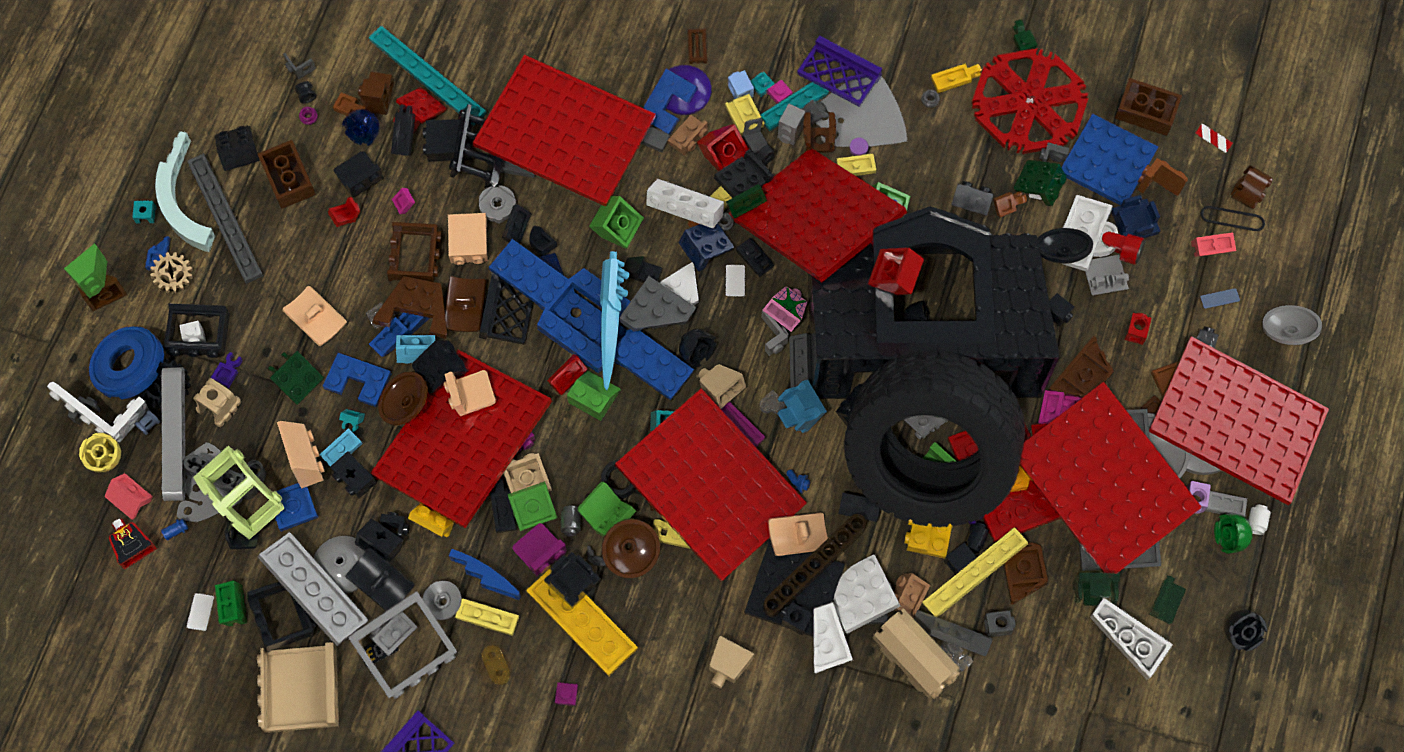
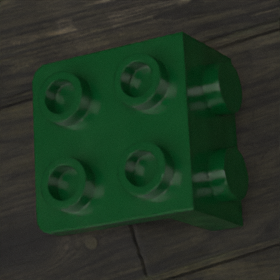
M1028 160L1014 185V189L1016 192L1021 191L1022 193L1040 195L1045 205L1052 207L1059 196L1063 184L1066 182L1067 176L1058 163Z

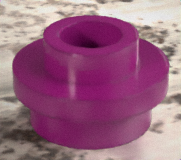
M304 107L299 113L300 121L306 125L313 124L318 118L316 110L311 107Z

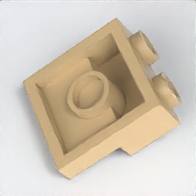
M534 453L527 454L518 461L512 460L504 471L511 493L542 482L546 483L548 492L552 491L539 453L535 455Z

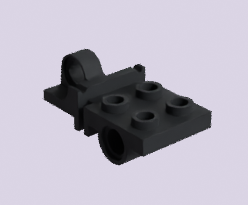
M765 145L756 153L749 149L745 152L744 158L740 157L714 175V179L732 198L758 184L762 188L764 184L769 183L773 179L774 175L765 165L773 160L775 151L769 145Z

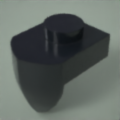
M533 226L529 235L530 245L539 254L544 256L556 248L557 243L541 227Z

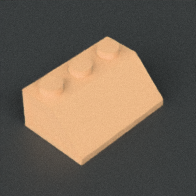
M285 421L277 422L291 469L300 487L304 488L323 481L322 473L325 471L322 462H318L316 458L320 455L316 445H312V442L315 441L312 431H307L304 424Z

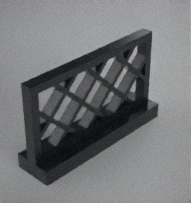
M492 272L479 338H492L524 345L533 301L529 299L528 302L522 305L517 298L522 293L514 294L509 287L511 285ZM507 289L511 297L503 301L499 293ZM514 299L519 307L511 312L506 303ZM503 306L508 314L499 318L496 309ZM522 310L526 317L518 322L513 314ZM511 317L515 325L507 329L502 321ZM500 324L504 332L501 334L492 333V328ZM518 327L522 332V338L513 337L510 331Z

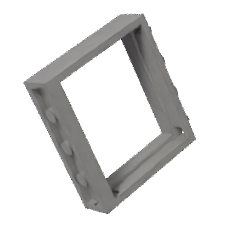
M417 591L348 637L388 698L393 696L394 699L405 692L403 689L408 685L413 687L422 681L420 677L424 674L431 675L439 669L437 665L443 661L447 664L455 658L454 654L457 652ZM417 602L448 650L390 689L358 640Z

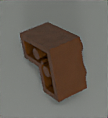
M370 72L369 78L364 79L363 84L359 86L358 96L361 97V105L366 107L365 111L368 113L387 115L394 87V80L391 74Z

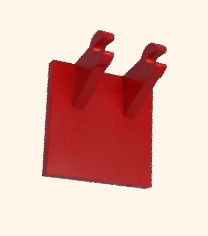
M421 87L396 99V103L399 105H405L406 108L407 106L413 107L412 114H415L414 132L420 123H424L426 120H430L447 110L445 106Z

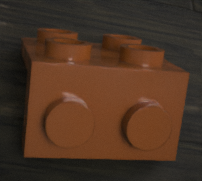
M1157 158L1151 166L1147 165L1138 180L1140 185L1137 190L1144 193L1152 181H1155L1178 196L1188 178L1183 172L1172 168L1166 161Z

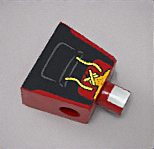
M118 519L112 523L116 532L109 536V540L117 561L124 570L157 550V547L134 522L126 525L123 519Z

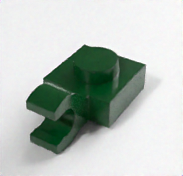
M1021 19L1014 21L1015 25L1012 27L1016 35H1014L1013 40L1018 50L1024 51L1037 48L1038 44L1031 30L1025 31Z

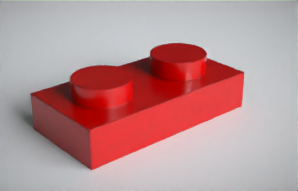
M573 354L547 381L557 394L562 395L587 370V367L577 355Z

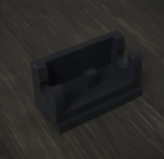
M842 493L838 514L850 517L854 514H860L866 520L877 522L880 508L876 506L877 502L872 503L866 497Z

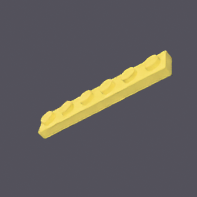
M1014 527L923 601L924 606L933 616L939 617L1028 545L1027 540Z

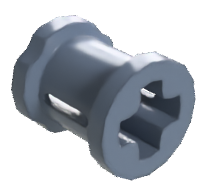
M149 410L139 422L136 421L134 423L145 435L148 434V431L155 424L160 423L159 419Z

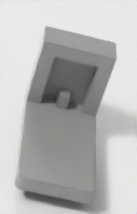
M762 310V319L776 335L765 344V351L769 356L773 353L778 354L788 343V332L783 326L780 327L775 319Z

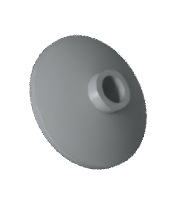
M438 581L426 589L422 600L436 620H446L457 613L461 606L462 598L459 589L453 583ZM443 599L447 600L445 605H441Z

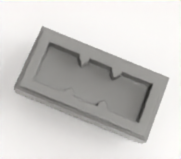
M1210 491L1208 507L1205 511L1222 515L1238 514L1245 517L1247 498Z

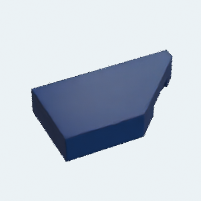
M169 236L163 238V241L148 250L145 265L147 270H151L150 267L155 266L154 260L160 261L159 255L166 257L171 240Z

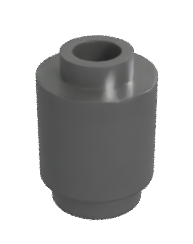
M565 506L561 512V532L565 533L566 536H575L576 533L580 532L581 514L578 512V507Z

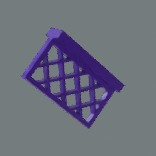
M819 36L815 46L798 69L797 74L860 107L875 83H878L880 80L882 68ZM816 51L823 54L824 59L815 61L814 54ZM836 61L840 67L830 69L829 62ZM826 63L828 70L818 72L816 65ZM813 66L815 72L808 74L804 69ZM851 69L855 71V75L846 77L844 70ZM841 71L843 78L834 80L832 73ZM829 74L831 81L823 82L819 76ZM868 78L872 81L870 84L862 85L860 79ZM857 79L859 86L849 88L847 81ZM845 82L846 89L839 90L836 88L835 84ZM861 91L862 96L857 100L852 97L851 92Z
M417 711L381 752H399L401 748L405 752V744L407 741L417 740V752H420L419 740L431 739L432 751L426 752H447L454 745V742L424 717L422 713ZM423 723H426L431 728L430 737H419L418 729ZM433 731H435L439 736H433ZM416 732L417 738H411ZM443 738L448 743L444 750L434 751V739Z

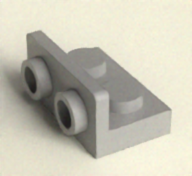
M400 612L373 630L369 638L389 656L417 626L403 612Z

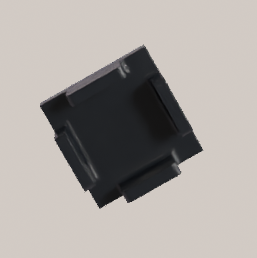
M573 552L567 557L563 555L550 568L551 573L544 579V582L572 608L601 581L593 572V568L580 555L576 556Z

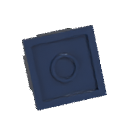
M1138 195L1124 199L1121 206L1112 208L1111 213L1120 235L1127 237L1129 233L1147 238L1160 233L1157 224L1160 215L1154 201L1142 200V196Z

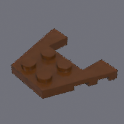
M403 276L373 318V324L390 327L394 311L433 318L429 335L447 338L441 283Z

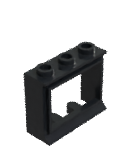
M168 303L169 313L163 345L167 354L171 356L185 354L190 357L206 355L210 358L224 356L230 317L226 306ZM177 314L189 317L203 315L209 318L220 316L216 343L173 341Z
M280 582L247 592V600L266 653L313 637L314 630L316 629L314 620L312 618L309 619L307 612L290 594L303 630L272 640L258 600L286 591Z

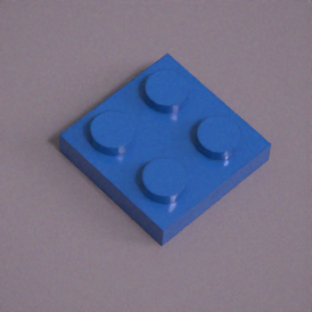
M299 483L276 491L282 497L281 502L285 508L275 517L280 531L318 518L308 486L301 488Z

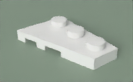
M833 602L813 608L814 673L853 660Z

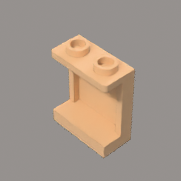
M486 213L448 215V244L451 263L456 265L468 262L481 264L488 261Z

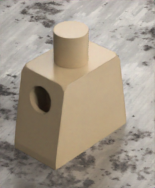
M720 364L710 371L703 368L699 372V382L702 390L720 409L746 388L741 373Z
M720 636L709 666V670L715 673L711 684L721 689L726 680L735 683L753 660L754 653Z

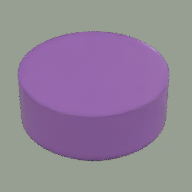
M855 138L851 141L850 152L852 155L859 156L867 153L868 143L865 139Z

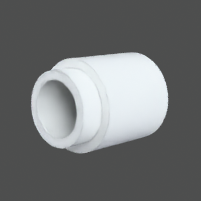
M1256 505L1251 507L1248 521L1252 527L1253 534L1264 535L1268 528L1271 512L1264 505Z

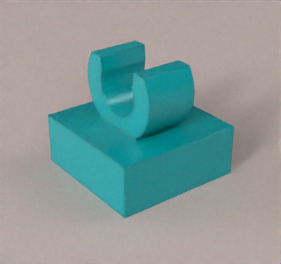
M764 71L750 80L755 92L760 97L765 95L767 89L775 84Z
M349 409L342 411L339 420L344 421L342 429H346L348 423H351L353 426L352 432H355L358 429V424L363 422L365 414Z

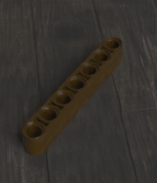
M860 514L852 515L764 600L763 611L768 617L779 615L785 606H788L851 546L865 530L866 519ZM859 522L862 527L856 529L852 526V523ZM845 535L848 541L841 542L838 540V536ZM827 548L832 549L834 554L826 555L824 550ZM811 562H817L819 563L820 568L813 569L810 567L809 564ZM798 575H802L806 578V581L800 583L795 578ZM783 589H789L791 590L792 594L790 596H784L781 593V591ZM770 602H774L777 604L778 608L775 610H770L767 607V604Z

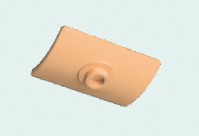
M307 286L295 300L283 308V312L318 346H322L347 323L311 286Z
M822 512L770 518L768 520L771 543L776 556L813 552L828 539L824 514Z

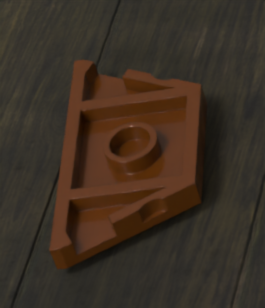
M1095 336L1084 346L1048 391L1064 392L1065 396L1083 398L1102 382L1105 383L1114 371L1110 363L1107 362L1106 355L1097 344L1098 340Z
M1032 542L1028 543V545L1003 564L1011 605L1019 602L1048 583L1041 545Z

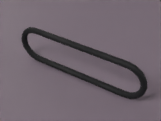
M1205 206L1200 212L1202 219L1208 223L1251 231H1260L1265 226V220L1257 214L1215 206ZM1210 208L1253 216L1261 219L1262 226L1255 229L1208 220L1204 217L1203 212L1205 209Z

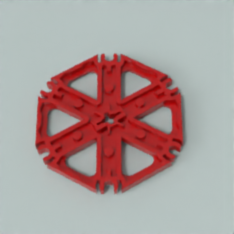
M1036 48L993 57L992 62L995 65L992 66L987 62L986 66L983 67L971 103L972 109L977 108L980 110L974 112L975 120L1004 149L1007 142L1009 143L1007 147L1009 151L1011 146H1017L1018 154L1022 147L1024 148L1022 154L1042 151V148L1046 149L1048 142L1063 147L1067 145L1068 140L1065 137L1068 136L1073 140L1077 136L1089 99L1088 93L1080 92L1086 88L1084 81L1056 54L1053 59H1051L1052 52L1047 57H1044L1042 55L1043 49L1039 50L1038 55H1036L1038 50ZM1023 58L1032 60L1033 64L1026 83L1008 66L1009 61ZM1054 66L1058 67L1071 80L1067 85L1044 88L1050 68ZM992 77L1008 95L991 98L985 97L983 90L987 79ZM1027 98H1028V99H1031V98L1034 99V100H1033V103H1031V102L1027 103V102H1026V101H1027ZM1073 103L1078 105L1074 121L1070 123L1064 121L1051 108ZM1016 113L1009 133H1002L990 121V117ZM1033 119L1053 138L1038 142L1029 141L1028 134Z

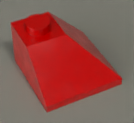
M735 124L711 131L697 142L705 158L718 171L740 157L744 158L745 152L749 150Z

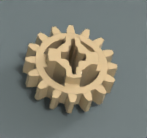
M166 252V257L159 255L160 261H153L155 266L150 267V269L154 273L150 274L151 279H155L153 281L154 285L159 284L158 288L160 291L165 288L166 293H169L170 289L177 293V288L183 291L184 284L189 286L187 279H192V274H190L192 267H187L190 262L189 260L184 261L183 255L178 258L176 252H174L173 256ZM170 267H171L172 270H173V274H174V275H173V279L171 278V275L169 274V273H170V272H169V271H170Z

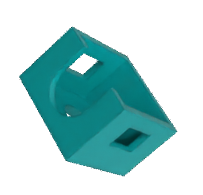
M134 201L132 218L135 223H141L140 219H146L149 223L155 222L156 206L154 202ZM146 208V211L141 213L139 209Z

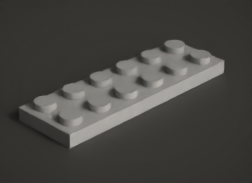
M290 532L259 554L258 558L336 646L340 645L368 622L364 614Z

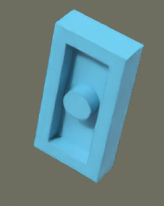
M348 428L319 455L331 466L347 451L352 454L363 443Z

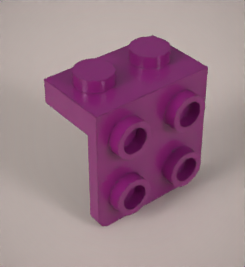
M542 523L536 525L512 547L513 551L536 576L545 573L550 568V565L558 561L567 551L561 539L557 540Z

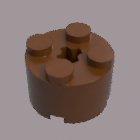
M1249 165L1243 172L1246 175L1239 178L1234 186L1231 198L1254 209L1265 197L1266 193L1263 191L1271 185L1273 178Z

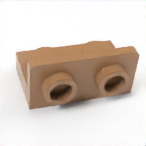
M690 115L668 139V144L685 156L689 151L692 152L695 149L700 138L708 134V122L704 121L702 123Z
M913 573L902 574L897 579V586L894 590L900 607L894 610L900 613L904 608L914 619L916 611L919 610L930 585Z

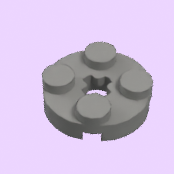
M505 186L488 187L479 197L481 213H486L488 220L502 223L509 218L513 205H516L514 194ZM500 200L501 206L494 207L493 202H498Z

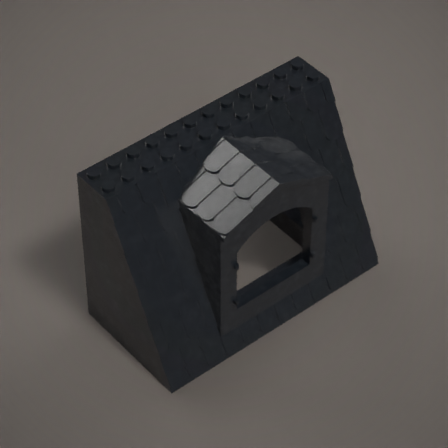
M929 206L874 228L871 243L822 283L808 273L811 386L819 399H846L851 393L855 372H874L886 362L896 357L900 358L902 355L917 352L919 355L921 351H937L938 354L950 352L957 354V358L965 356L977 361V366L982 364L993 372H1003L1001 379L1012 390L1016 398H1041L1060 358L1037 235L1029 233L1012 235L1010 233L993 235L990 234V229L982 224ZM910 248L917 254H961L970 260L973 269L975 321H894L893 293L868 285L880 249Z

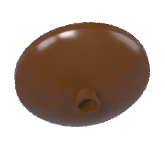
M404 372L394 377L385 386L379 398L378 411L380 417L386 423L394 426L403 425L414 419L424 407L427 399L428 387L425 379L416 372Z
M638 519L619 521L606 532L601 546L602 558L605 565L614 574L623 578L640 577L649 572L658 560L660 553L658 535L644 521ZM626 543L631 544L629 549H625Z

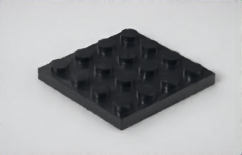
M769 539L744 614L787 628L781 624L783 619L780 617L781 613L776 617L765 615L763 611L764 600L812 553L805 552L776 556L771 539ZM834 561L791 603L812 614L813 608L831 603L845 564ZM811 562L809 564L810 567L813 569L820 568V565L817 562ZM798 575L795 578L800 583L806 581V578L802 575ZM783 589L781 591V593L784 596H790L792 594L791 590L789 589ZM770 602L767 604V607L770 610H775L778 608L777 604L774 602ZM793 614L790 616V619L793 622H799L801 620L800 616L797 614ZM813 617L804 634L814 637Z

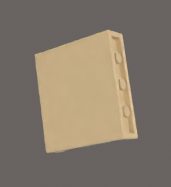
M334 642L325 643V646L272 650L266 653L264 648H260V655L257 656L258 667H261V674L258 675V686L261 687V694L258 695V706L261 707V715H258V725L265 733L339 726L337 646Z

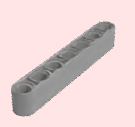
M183 367L162 368V496L164 501L185 500L186 496L184 467L185 373Z

